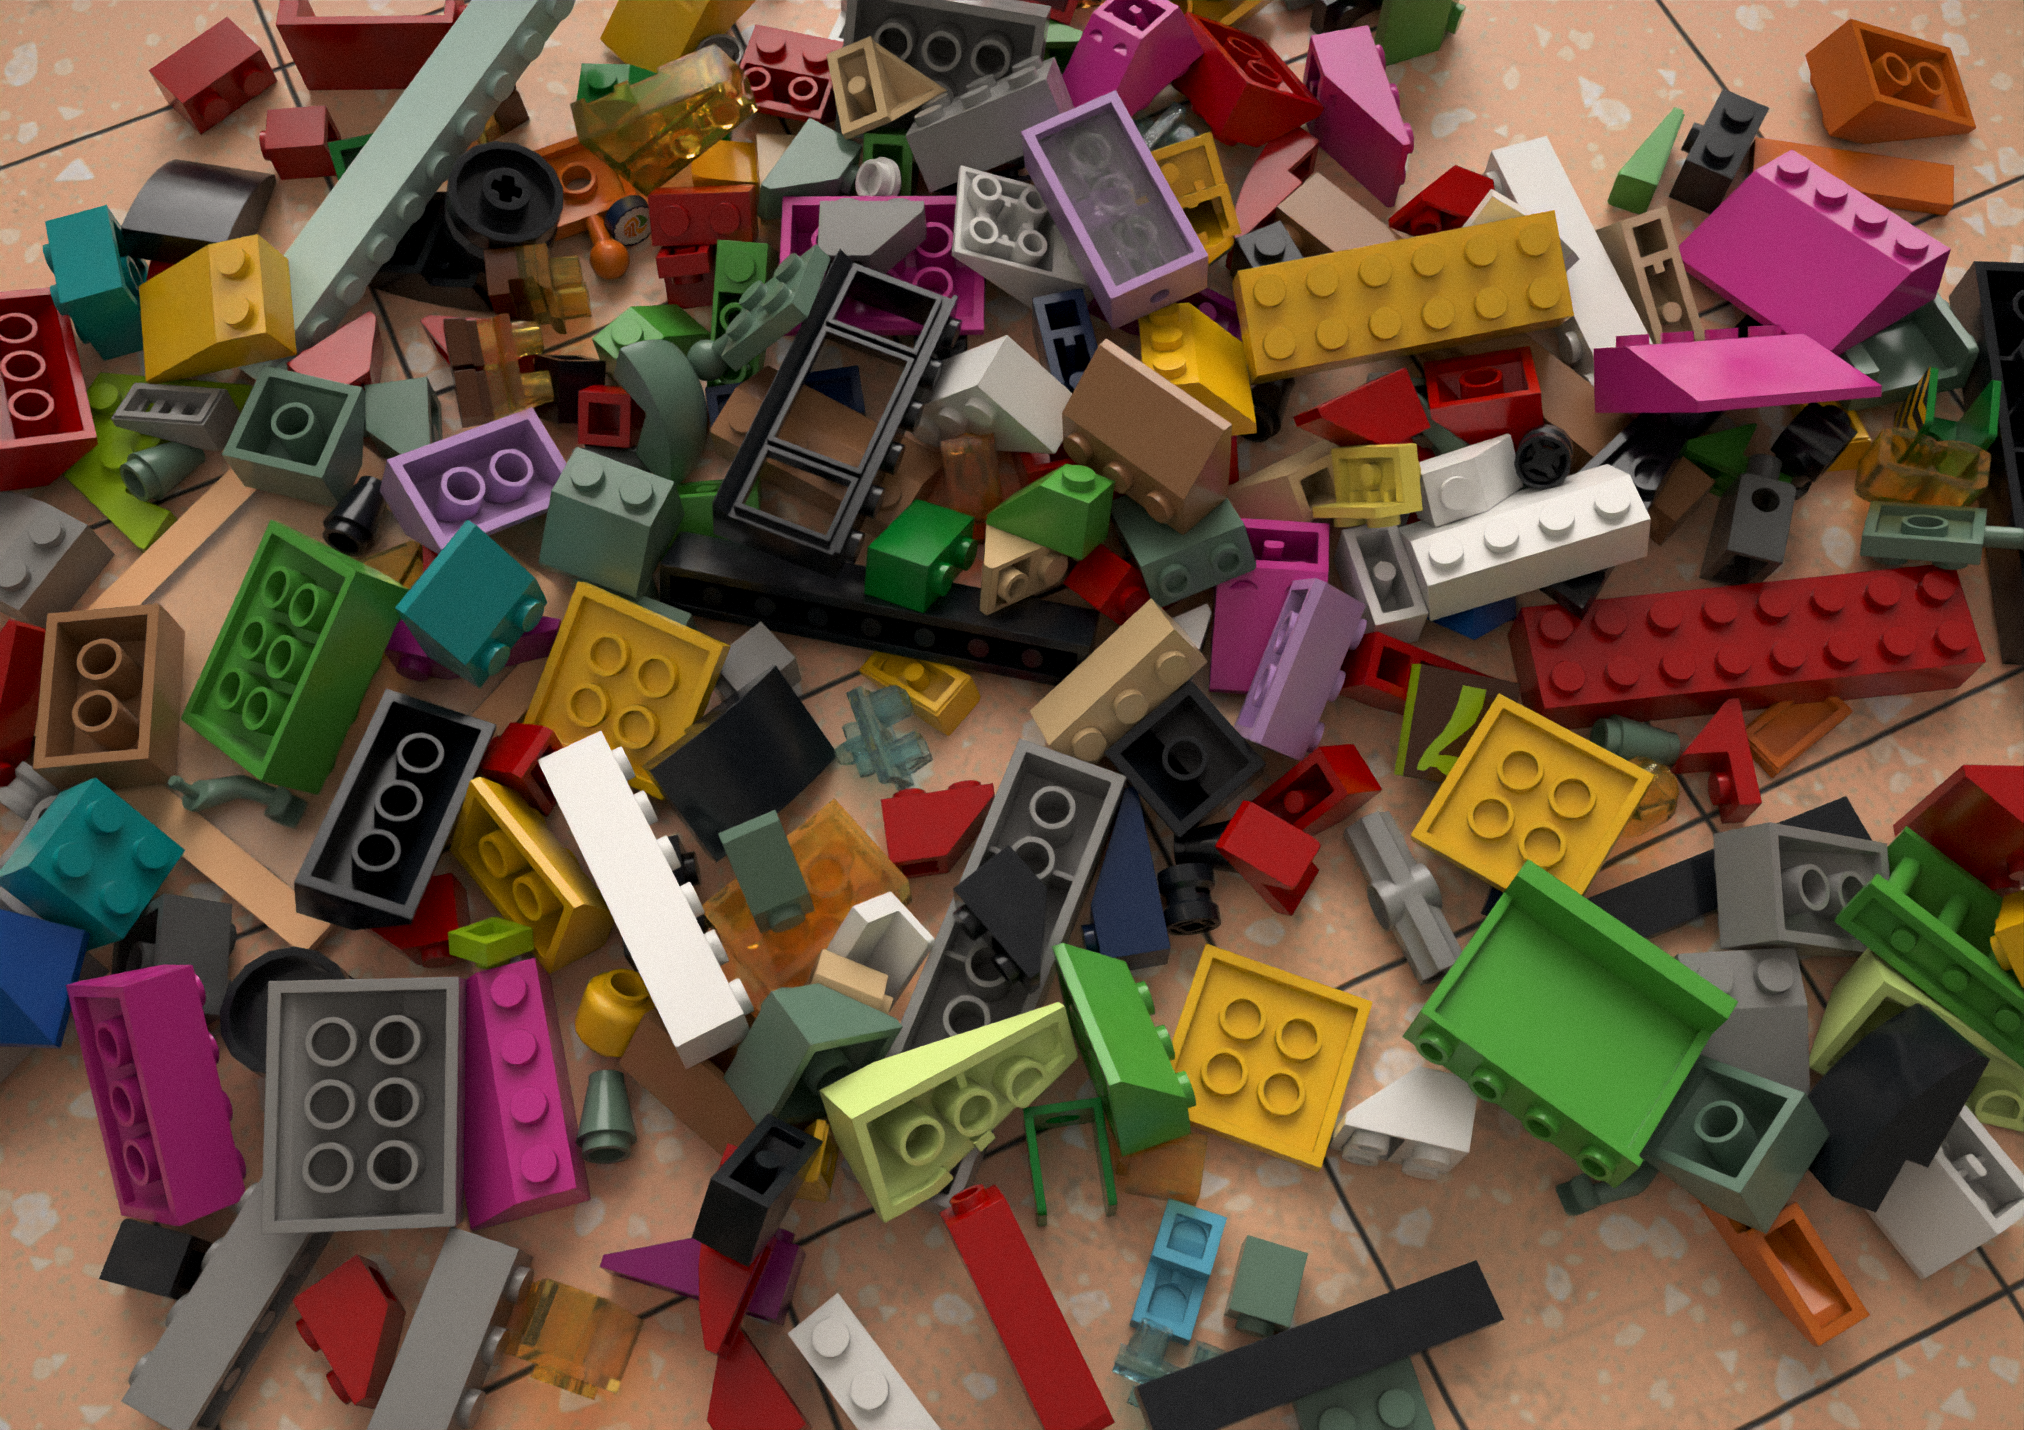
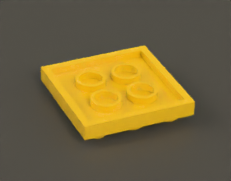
M578 581L523 724L542 725L553 730L563 748L602 731L611 750L622 746L636 777L628 780V785L640 791L644 790L645 793L660 800H666L642 766L686 734L684 730L703 717L731 646L590 583Z
M1498 694L1410 836L1413 842L1503 893L1527 859H1529L1584 896L1654 782L1655 775L1519 703Z
M1206 943L1172 1039L1175 1059L1170 1061L1175 1073L1186 1072L1194 1091L1196 1106L1188 1108L1190 1126L1319 1172L1322 1168L1373 1002Z

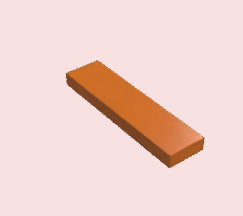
M1755 137L1750 146L1748 176L1770 161L1790 150H1794L1884 207L1947 216L1954 205V165Z

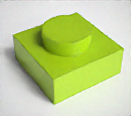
M496 916L448 932L449 954L475 962V966L480 969H492L510 964V958L534 950L532 927Z

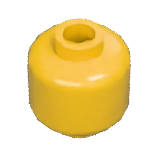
M620 968L602 972L589 981L575 1016V1032L583 1044L595 1053L605 1057H622L644 1014L656 1008L640 973L631 969Z

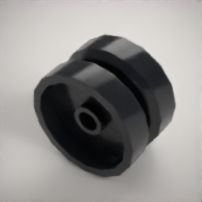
M493 141L473 146L457 158L448 177L447 197L443 211V232L451 250L467 266L486 274L483 250L515 247L523 272H531L547 259L554 245L557 225L563 210V187L554 168L538 153L522 145Z
M295 946L268 951L248 963L229 984L220 1008L221 1036L232 1057L251 1071L265 1078L268 981L340 980L354 978L319 951Z

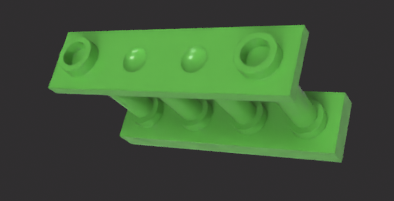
M1906 826L1887 846L1889 879L1886 880L1877 873L1842 908L1834 922L2024 1068V988L2021 986L2013 969L2005 971L2001 968L1990 943V937L1995 935V919L1999 916L2003 898Z

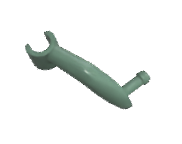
M178 775L171 776L168 780L170 788L184 794L182 800L184 808L193 812L205 810L235 799H248L267 805L264 812L267 818L283 826L295 829L308 805V802L292 795L283 786L276 788L245 775L198 780L192 785L186 783Z
M1643 1160L1640 1167L1617 1188H1613L1605 1181L1593 1184L1590 1176L1583 1173L1573 1177L1571 1181L1557 1185L1556 1192L1565 1212L1569 1216H1577L1603 1204L1639 1195L1645 1191L1659 1173V1170L1646 1160Z

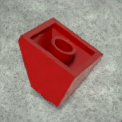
M1530 346L1423 362L1431 419L1468 444L1473 445L1504 434H1510L1516 454L1519 442L1524 434L1534 426L1544 424L1541 390Z

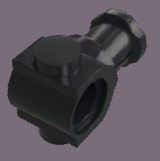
M1817 402L1809 403L1784 429L1770 449L1775 453V457L1782 461L1780 472L1793 478L1790 484L1796 487L1795 500L1800 499L1808 492L1812 482H1816L1828 470L1857 434V431L1850 427L1848 415L1837 406L1825 405L1822 407Z

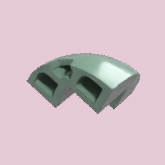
M660 339L636 342L620 348L613 378L646 413L636 455L653 474L674 481L678 485L694 470L703 453L708 423L704 391L695 369L674 343Z

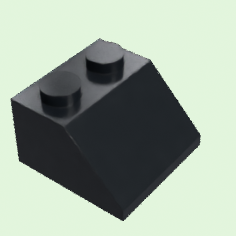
M1191 679L1104 752L1106 757L1122 775L1126 776L1128 782L1179 839L1226 807L1263 775L1266 765L1262 758Z

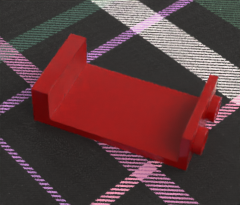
M280 0L276 27L308 90L406 89L467 5H465L463 0H445L444 15L315 16L308 0Z

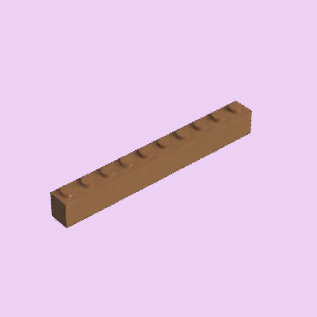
M1318 172L1312 175L1276 207L1274 223L1282 222L1303 258L1403 239ZM1526 333L1418 353L1428 362L1530 346L1541 390L1544 424L1556 425L1563 429L1572 440L1574 450L1570 475L1576 474L1635 419L1629 413H1595L1594 386ZM1684 456L1648 512L1651 518L1649 538L1659 546L1701 506L1716 482Z

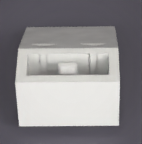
M960 166L952 256L1031 309L1033 297L1083 288L1088 307L1094 295L1036 186Z

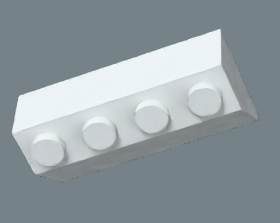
M1605 464L1566 476L1563 482L1553 488L1542 490L1530 487L1516 491L1488 511L1436 528L1421 520L1398 527L1429 612L1428 617L1430 621L1646 557L1651 518L1630 474Z

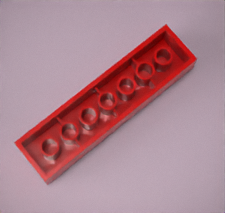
M1934 565L1594 600L1583 620L1576 617L1560 604L1521 607L1507 634L1517 682L1521 684L1520 695L1523 706L1568 730L1593 727L1599 718L1608 719L1613 714L1638 722L1713 715L1717 713L1727 699L1739 698L1742 711L1768 709L1774 703L1794 701L1791 704L1794 705L1824 702L1828 697H1840L1844 701L1957 689L1986 662L1957 570L1942 569Z

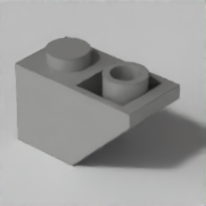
M853 198L820 201L818 246L831 258L822 283L839 249L854 263L886 274L927 239L924 201H910L905 198H893L888 201H859Z

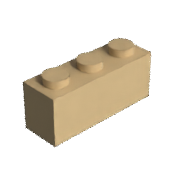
M1151 598L1029 712L1051 748L1062 754L1096 765L1105 756L1104 752L1177 691L1208 661L1185 630Z

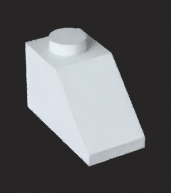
M1504 434L1419 462L1421 467L1420 486L1423 510L1416 512L1417 518L1436 528L1488 511L1522 488L1523 482L1516 474L1514 466L1516 454L1511 435Z

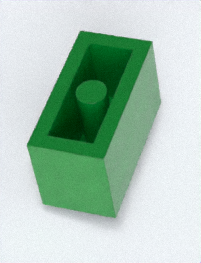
M916 498L868 546L864 594L925 613L939 596H945L949 592L953 581L963 570L968 571L971 568L978 548L977 540L972 539L975 517Z

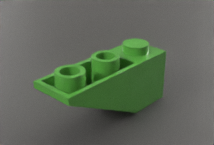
M717 240L710 340L716 341L726 333L729 324L741 312L742 306L739 304L741 296L753 283L760 280L765 284L774 277V272L778 267L779 252L769 244ZM767 349L738 371H735L728 365L725 373L720 378L707 381V387L746 381L763 369Z

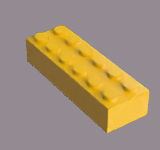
M1555 210L1239 270L1232 282L1251 385L1554 328L1574 316Z

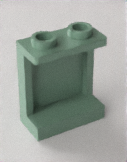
M1937 292L1935 299L1838 356L1882 385V397L1838 401L1844 410L1846 409L1847 411H1858L1904 401L1929 367L1939 368L1937 393L1963 388L1977 359L1979 348L1974 337L1965 330L1953 314L1949 303L1942 299Z
M1128 495L1112 500L1110 516L1120 545L1126 555L1130 554L1144 579L1150 599L1152 598L1160 607L1189 597L1253 571L1256 568V561L1245 525L1228 498L1184 535L1168 524L1159 523L1154 520L1142 505Z

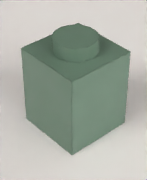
M1247 1235L1241 1245L1224 1316L1237 1320L1236 1330L1264 1339L1272 1336L1273 1331L1281 1333L1290 1328L1308 1253Z

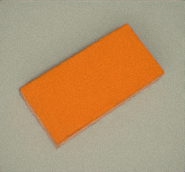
M1828 697L1824 702L1791 705L1794 701H1785L1771 705L1745 726L1752 759L1773 779L1853 712L1840 697Z

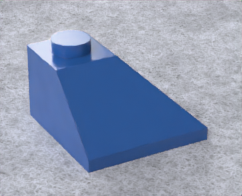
M0 909V1047L61 1049L71 1011L66 985L78 982L90 933L83 929Z

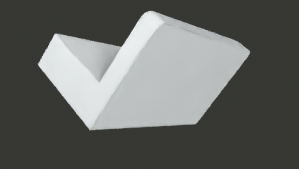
M890 891L852 906L826 950L889 975L885 994L893 997L891 1011L934 946L935 939Z

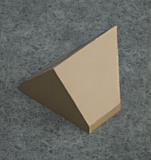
M872 36L826 54L841 131L846 140L892 122L947 91L876 43Z

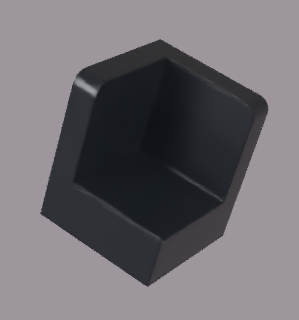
M535 355L533 409L537 416L557 424L578 423L579 390L595 384L605 385L606 361L583 355Z
M125 1219L120 1225L99 1279L178 1300L191 1291L203 1271L201 1269L203 1258L213 1243L186 1233Z

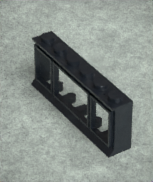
M839 249L816 295L808 318L803 321L712 502L713 534L838 580L845 562L854 564L860 554L865 539V533L860 530L866 517L875 519L880 510L886 490L880 486L886 473L894 476L898 471L905 451V445L901 444L905 432L914 433L919 425L925 403L920 401L924 390L934 391L939 381L944 361L939 360L944 348L952 351L957 342L962 326V320L955 318L958 296L953 295L952 298H948L856 264ZM846 298L854 299L924 325L914 348L837 321L836 319ZM826 339L904 368L858 468L778 438ZM767 458L848 487L826 535L745 505Z

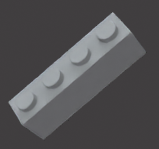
M262 1178L244 1192L237 1206L236 1212L238 1216L226 1235L216 1240L208 1249L201 1264V1269L203 1270L191 1291L180 1297L172 1306L165 1322L167 1329L153 1351L146 1353L137 1362L130 1374V1388L121 1402L170 1430H214L292 1303V1300L297 1295L334 1232L261 1235Z
M450 1227L367 1430H465V1428L472 1429L485 1403L486 1394L484 1391H481L490 1365L495 1367L499 1364L508 1346L510 1330L505 1327L515 1304L521 1305L524 1302L531 1288L534 1277V1270L529 1268L533 1259L532 1256L518 1248Z

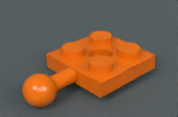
M608 125L534 150L554 168L563 187V210L557 225L555 241L588 231L593 244L589 257L593 271L604 279H617L621 277L629 267L630 256L622 243L611 238L604 225L607 211L617 200L629 195H637ZM586 178L590 180V183L583 189L571 190L567 188L569 183L575 179Z

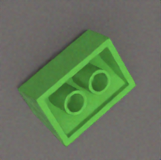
M1383 0L1374 42L1375 45L1380 44L1383 47L1386 66L1438 51L1448 32L1456 34L1463 19L1466 6L1459 4L1460 0Z
M1066 943L1052 946L1063 1005L1067 1012L1070 1028L1098 1097H1101L1103 1111L1122 1157L1191 1134L1188 1108L1196 1106L1194 1091L1186 1072L1175 1073L1170 1061L1175 1059L1172 1041L1164 1025L1155 1027L1150 1016L1155 1014V1007L1145 981L1135 983L1126 961Z

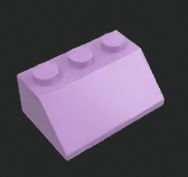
M531 407L387 459L380 493L404 533L439 554L466 520L477 525L489 536L547 513L551 490L567 463L536 412Z
M1317 578L1294 580L1292 582L1234 725L1236 731L1245 740L1298 761L1304 759L1306 752L1312 753L1317 748L1325 724L1319 721L1327 700L1330 702L1336 700L1345 680L1346 672L1340 670L1348 649L1354 651L1364 635L1367 620L1361 618L1366 604Z

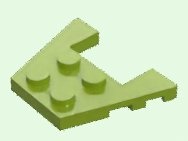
M100 372L87 389L98 445L62 475L144 553L177 521V518L167 509L148 501L143 502L137 499L124 484L120 475V466L127 462L129 454L170 441L116 427L111 420L133 384L147 383L145 376ZM187 379L160 383L162 385L227 389L240 414L253 389V386L247 384ZM150 403L145 412H150L154 403Z

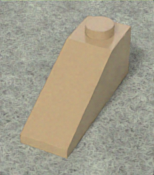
M1667 206L1595 230L1652 343L1661 344L1660 333L1694 331V341L1705 340Z

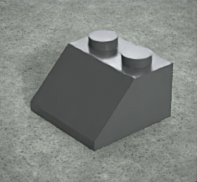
M166 893L162 894L147 904L124 939L114 942L111 975L163 964L193 965L194 973L202 981L206 993V1002L203 1006L206 1024L208 1025L220 1019V1008L227 988L232 982L230 979H227L228 963L237 937L236 927L231 923L232 904Z

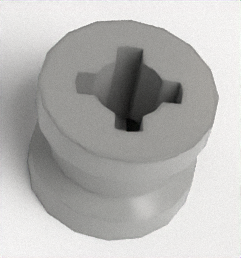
M22 761L15 769L16 778L9 786L0 787V803L25 821H28L33 809L40 801L49 796L58 795L61 791L34 771L32 766Z

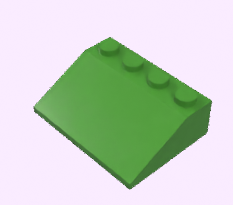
M270 520L182 714L181 720L260 781L319 795L327 776L334 769L336 756L345 736L358 716L360 703L370 681L380 668L382 655L396 624L402 619L395 607L410 589L333 548L280 522Z

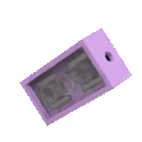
M1116 90L1021 131L1025 168L1112 330L1207 288L1208 254Z

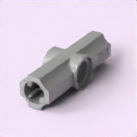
M1376 811L1366 815L1347 827L1343 836L1368 883L1367 896L1370 906L1383 929L1387 932L1392 930L1419 985L1433 984L1445 977L1462 952L1441 911L1443 904L1439 887L1430 870L1424 864H1417L1404 837L1389 811Z

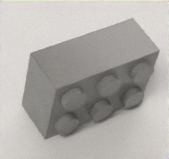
M1039 55L1027 58L1012 66L1013 74L998 80H995L993 74L986 75L969 83L966 86L967 93L950 99L948 93H943L921 105L923 111L914 116L915 120L905 137L930 193L958 182V172L961 165L986 171L1024 156L1021 131L1074 108L1055 57L1045 61H1041Z

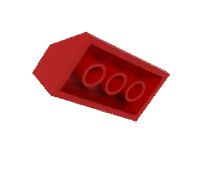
M50 287L0 292V492L48 486L98 445L70 316H62L58 312L51 297Z

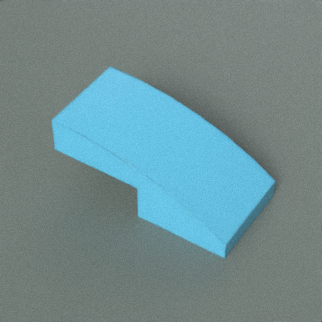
M1171 1198L1168 1199L1129 1326L1185 1346L1189 1345L1227 1217Z

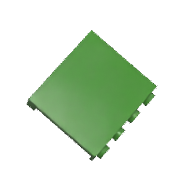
M1527 859L1402 1037L1414 1044L1419 1054L1426 1060L1437 1065H1443L1467 1082L1469 1088L1479 1098L1490 1103H1496L1520 1120L1523 1127L1532 1136L1552 1143L1576 1160L1578 1167L1585 1174L1596 1180L1605 1181L1613 1188H1617L1642 1164L1644 1159L1639 1157L1640 1153L1711 1035L1728 1020L1738 1001Z

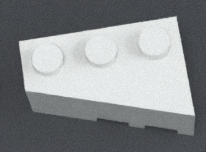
M1008 335L942 360L944 361L943 369L934 391L925 389L920 401L925 403L919 425L916 431L912 433L917 439L934 447L1056 453L1063 441L1062 412L1072 393Z

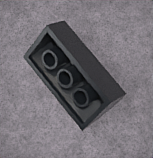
M386 688L294 881L296 913L353 931L411 925L460 814L469 782L475 779L496 731V724Z

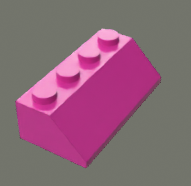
M536 958L476 972L466 979L464 1192L470 1230L472 1231L591 1200L585 1162L582 1158V1148L576 1144L579 1129L551 976Z
M163 964L66 985L121 1216L182 1226L239 1202L246 1191L243 1179L246 1177V1164L241 1152L235 1147L230 1126L233 1118L232 1104L227 1094L221 1088L216 1067L219 1062V1048L212 1034L208 1032L203 1011L206 993L202 981L194 973L193 965Z

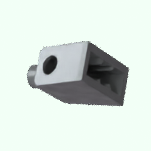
M1766 454L1749 456L1745 473H1740L1722 494L1699 578L1728 586L1760 583L1783 564L1796 487L1793 484L1778 481L1782 461L1777 457Z

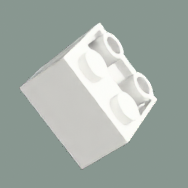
M1417 1066L1349 1110L1333 1131L1328 1148L1343 1151L1342 1158L1351 1163L1377 1166L1379 1160L1401 1164L1402 1172L1406 1175L1421 1179H1438L1439 1173L1446 1175L1470 1151L1477 1095L1472 1092L1467 1082L1455 1074Z
M1964 1105L1929 1167L1927 1168L1906 1160L1877 1212L1875 1213L1867 1209L1865 1211L1921 1280L1996 1237L2024 1216V1175L1969 1108Z

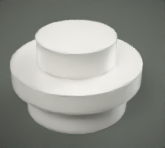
M885 157L865 161L856 175L855 187L858 196H897L901 188V176L896 162Z

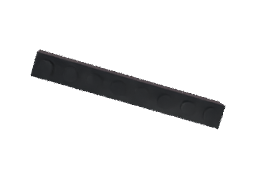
M684 531L679 532L660 562V602L697 617L754 627L761 621L770 631L1057 686L1094 652L1100 611L1027 597L992 614L985 615L979 611L981 588L952 583L949 592L945 596H939L925 613H921L864 594L866 566L845 562L838 580L731 540Z

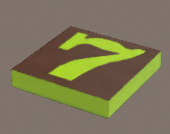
M1412 664L1394 775L1443 783L1497 695L1501 694L1518 703L1521 684L1424 664Z

